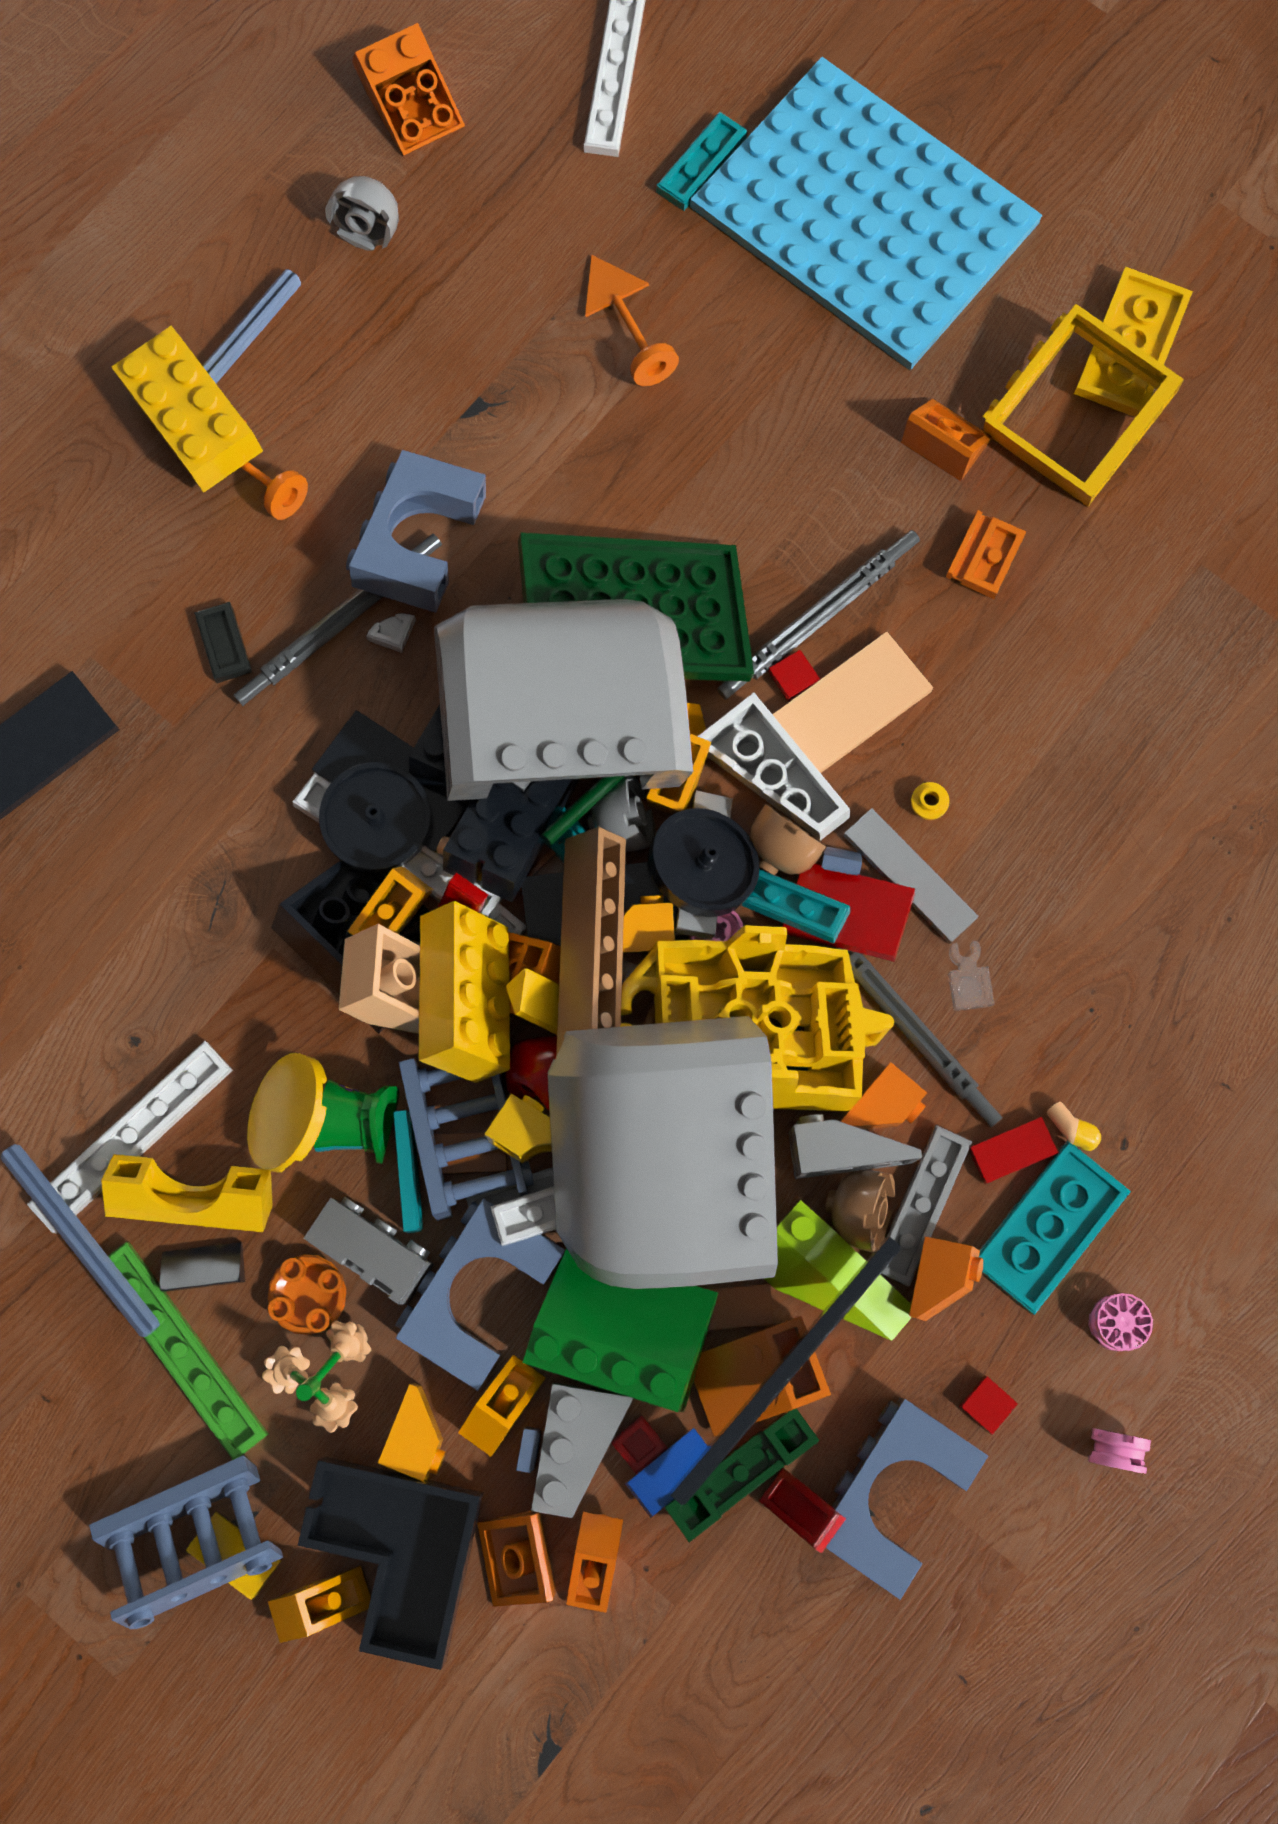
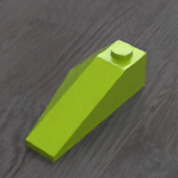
M800 1200L777 1225L778 1265L775 1277L763 1279L775 1290L824 1311L866 1260ZM879 1275L843 1319L892 1341L912 1318L909 1316L911 1304L888 1281Z

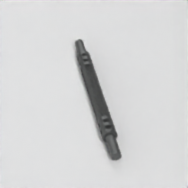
M910 530L887 550L881 549L753 653L754 676L752 678L757 680L770 667L778 663L894 568L895 561L920 542L916 532ZM725 681L717 688V691L726 700L747 682Z
M432 533L411 551L429 556L442 543ZM358 589L288 647L280 651L268 663L259 668L261 673L233 694L235 699L244 706L270 684L275 686L282 678H285L292 670L296 669L303 661L383 596Z
M848 950L854 979L886 1014L893 1017L894 1024L932 1065L940 1077L947 1082V1085L955 1091L961 1100L965 1098L990 1127L999 1122L1003 1117L977 1089L979 1084L960 1065L958 1060L950 1054L872 966L870 961L863 954Z

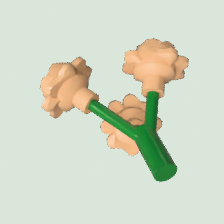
M334 1321L332 1323V1328L326 1332L327 1337L331 1341L330 1357L314 1376L308 1377L307 1372L304 1371L309 1367L310 1361L303 1357L298 1346H292L288 1350L287 1347L281 1345L274 1355L264 1360L267 1370L263 1372L262 1378L270 1383L272 1391L278 1394L284 1390L286 1393L291 1394L296 1389V1396L301 1401H308L312 1396L316 1397L317 1399L310 1406V1412L315 1415L312 1423L315 1426L324 1427L330 1433L335 1432L338 1426L342 1428L347 1427L351 1415L357 1410L358 1406L356 1402L352 1401L355 1397L353 1390L343 1389L339 1383L332 1384L330 1390L327 1388L320 1389L321 1380L337 1362H342L343 1360L346 1362L350 1360L363 1362L366 1355L371 1352L364 1327L353 1322L341 1323Z

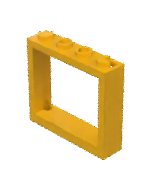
M1075 304L1068 314L1063 312L1060 317L1056 318L1050 328L1053 334L1046 343L1040 340L1028 356V360L1031 362L1025 370L1021 372L1018 369L1012 375L1005 386L1008 392L1001 401L994 399L991 402L989 409L983 415V418L986 419L983 431L1088 507L1176 395L1184 379ZM1074 332L1157 389L1085 483L1003 425Z

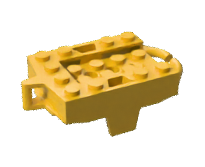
M745 925L727 941H657L654 948L623 982L621 1015L631 1014L632 1000L635 994L639 991L647 990L654 994L655 1024L729 1018L730 1016H749L768 1039L772 1061L773 1109L850 1111L862 1098L865 1047L877 1045L894 1025V1019L891 1015L863 1008L859 987L854 980L848 950L786 944L787 929L785 927ZM743 969L764 970V972L744 971ZM769 1018L778 1020L782 1028L772 1025ZM621 1023L620 1027L632 1025L629 1023ZM798 1026H804V1031H795ZM786 1066L808 1067V1071L787 1070Z

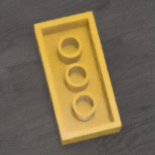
M172 325L111 366L129 394L203 493L263 452L252 430Z
M456 901L420 916L419 1061L476 1083L510 1070L509 996L506 990V985L509 983V935L507 926Z

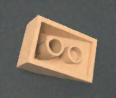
M376 924L346 938L339 1010L367 1024L419 1034L420 946L380 924Z

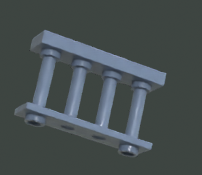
M414 1058L399 1062L433 1217L437 1221L451 1218L453 1216L450 1206L456 1205V1200L517 1185L521 1197L528 1195L527 1186L534 1185L529 1161L521 1163L511 1156L512 1170L454 1185L451 1181L445 1182L442 1167L448 1166V1162L493 1151L498 1148L489 1143L486 1136L444 1146L443 1143L436 1144L433 1130L440 1128L439 1124L497 1109L500 1111L507 1101L501 1074L491 1077L495 1094L435 1109L434 1105L428 1107L425 1092L431 1091L432 1086L463 1078L441 1069L427 1071L426 1068L420 1069Z
M243 1455L89 1525L93 1541L108 1550H115L128 1603L110 1612L112 1621L129 1629L145 1627L154 1621V1616L246 1574L250 1576L261 1574L272 1567V1562L283 1558L281 1549L267 1540L261 1543L247 1496V1491L250 1489L249 1486L261 1481L256 1465ZM227 1497L231 1498L245 1551L222 1561L208 1509L211 1508V1503ZM188 1514L192 1515L206 1568L183 1578L170 1527L174 1520ZM151 1532L154 1534L167 1586L144 1596L131 1544L134 1543V1538Z

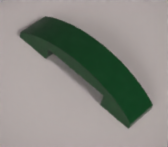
M797 1408L788 1411L726 1456L685 1505H681L673 1499L664 1508L690 1543L722 1518L721 1515L785 1465L788 1466L820 1440Z

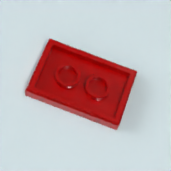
M814 864L811 869L799 875L797 885L849 905L850 914L834 944L783 923L782 927L787 929V935L895 962L915 897V888L857 874L856 876L825 870L822 868V865Z

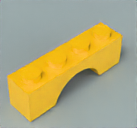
M511 1094L485 1132L489 1143L521 1163L537 1154L552 1152L550 1117L542 1113L545 1108L527 1095H524L521 1100Z
M113 1154L101 1179L105 1217L264 1232L273 1206L271 1171L265 1169L231 1166L227 1175L217 1183L208 1186H190L168 1177L157 1166L153 1158Z

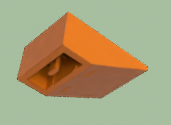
M418 23L354 53L352 63L366 93L403 156L465 127Z
M802 1316L790 1318L701 1353L694 1383L713 1436H717L807 1331ZM815 1352L756 1422L791 1411L831 1395Z

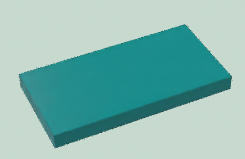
M1066 1141L979 1250V1257L983 1258L982 1274L1031 1315H1035L1131 1191L1075 1145Z

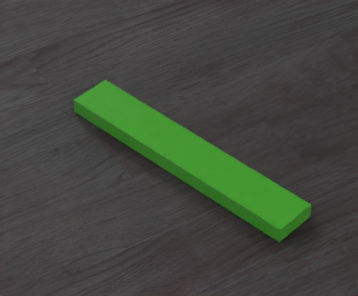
M125 1242L108 1257L160 1322L159 1327L152 1334L144 1338L232 1460L241 1457L269 1435V1433L168 1294L160 1292V1283L130 1242Z

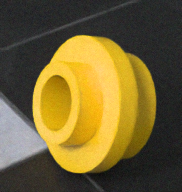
M926 782L914 790L911 797V806L919 817L926 820H935L943 816L947 811L949 795L941 785L934 782ZM924 796H935L937 804L933 806L928 805L924 800Z

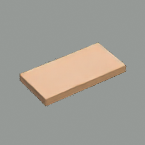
M885 632L772 715L818 771L822 773L931 693L933 687L889 633Z

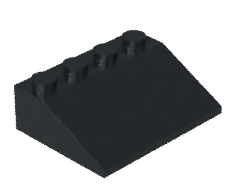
M341 861L282 901L278 906L271 927L339 995L345 939L353 936L348 930L389 874V871L383 873L358 871ZM422 905L399 935L420 946V916L430 911ZM369 1024L378 1034L386 1028Z

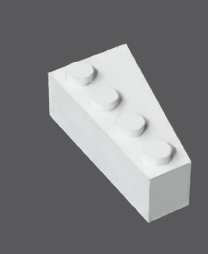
M752 693L698 736L711 742L707 755L708 758L821 841L850 818V808L755 693Z

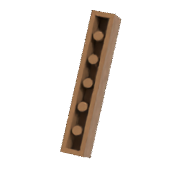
M600 827L565 839L556 1057L565 1039L564 1034L566 1031L620 1027L626 839Z

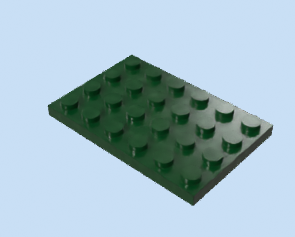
M520 533L518 551L523 603L616 599L641 601L669 616L676 625L680 641L684 679L750 682L754 676L736 545Z

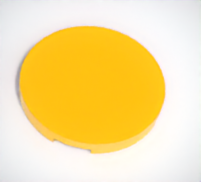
M300 1053L288 1054L278 1060L263 1078L251 1106L247 1128L249 1152L258 1167L282 1173L295 1160L302 1161L315 1144L323 1126L327 1107L322 1106L323 1084L327 1081V1077L321 1063L315 1058Z

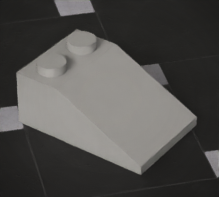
M823 1114L800 1117V1121H797L796 1125L788 1132L795 1179L908 1165L922 1158L921 1149L837 1120L824 1121Z

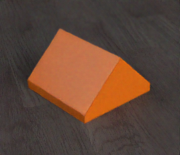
M931 399L910 414L901 443L959 481H962L989 444L992 436L936 400Z
M530 1510L478 1522L493 1607L553 1601L556 1590L541 1513Z

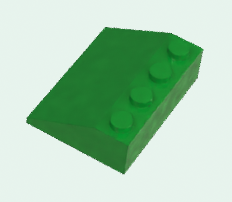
M566 1248L534 1323L522 1363L675 1412H685L719 1293L698 1286L645 1289L610 1286L594 1280L580 1270Z

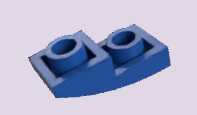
M694 1428L625 1484L650 1518L674 1499L670 1491L708 1447Z

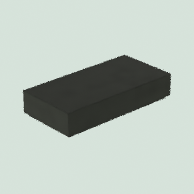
M227 602L195 612L194 614L216 683L252 673L231 603Z

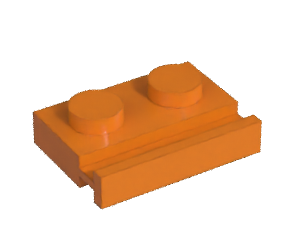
M978 510L947 572L946 578L950 580L951 578L961 582V585L995 599L1026 531L995 517L991 519L982 515L983 512Z

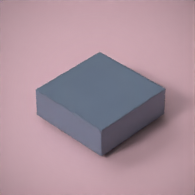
M827 846L822 855L823 869L856 876L857 874L860 875L862 865L861 853Z
M528 1426L524 1428L516 1471L531 1473L535 1469L542 1432L539 1428Z

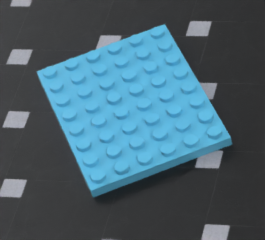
M821 57L690 200V208L909 370L916 365L1035 229L1042 217V214L824 57Z

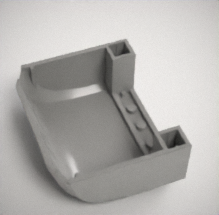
M628 599L473 605L434 626L447 801L486 799L493 783L640 775L641 789L680 787L693 773L685 680L676 625L669 616L650 605Z
M749 1016L566 1031L562 1046L556 1059H553L547 1074L556 1231L578 1268L594 1280L610 1286L630 1289L698 1286L775 1277L778 1255L772 1061L768 1039L762 1030Z

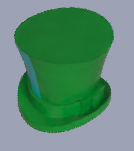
M329 1079L325 1085L322 1098V1106L327 1107L323 1126L314 1144L315 1151L364 1150V1152L375 1153L376 1163L382 1164L394 1120L393 1112L396 1111L400 1092L398 1087L387 1085L381 1087L376 1093L369 1094Z

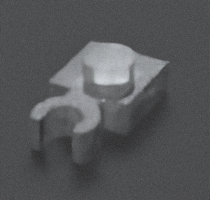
M978 941L971 942L970 957L961 956L958 944H952L949 949V956L951 961L958 966V970L948 973L954 1011L992 1007L995 1003L989 967L977 968L976 963L981 954L980 944Z

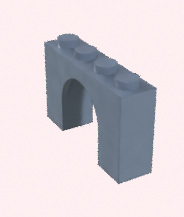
M402 450L397 462H392L388 468L387 484L384 491H378L375 496L373 515L370 520L366 519L362 524L360 543L357 549H351L346 562V570L350 571L351 584L354 588L436 613L449 584L448 562L402 547L391 536L392 532L401 521L420 513H434L474 525L486 498V475Z
M484 1198L480 1205L473 1201L460 1221L466 1225L458 1239L453 1236L449 1238L439 1254V1257L444 1259L441 1267L436 1274L431 1270L427 1273L417 1289L422 1294L415 1308L407 1305L395 1324L400 1329L396 1336L397 1340L477 1391L501 1353L467 1332L454 1318L450 1307L449 1295L455 1276L466 1264L475 1259L495 1257L509 1262L544 1285L565 1249L541 1234L502 1246L491 1211V1206H494V1204Z
M899 1397L896 1403L890 1400L881 1412L878 1421L882 1426L873 1438L868 1435L856 1453L860 1461L854 1471L851 1473L846 1470L835 1486L834 1492L839 1495L831 1507L844 1516L846 1520L826 1548L901 1600L923 1563L882 1535L875 1527L868 1506L869 1492L874 1479L890 1464L898 1461L913 1460L926 1464L959 1488L967 1491L988 1458V1455L906 1399Z

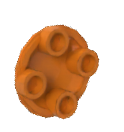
M303 1254L286 1259L276 1269L269 1283L267 1298L269 1315L283 1328L294 1334L312 1335L325 1331L334 1321L338 1320L345 1307L347 1289L343 1275L332 1262L318 1255Z

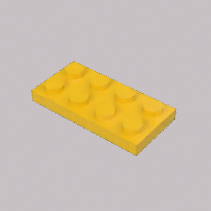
M1125 266L1103 323L1164 365L1193 291ZM1093 345L1074 394L1136 417L1152 397L1155 388Z

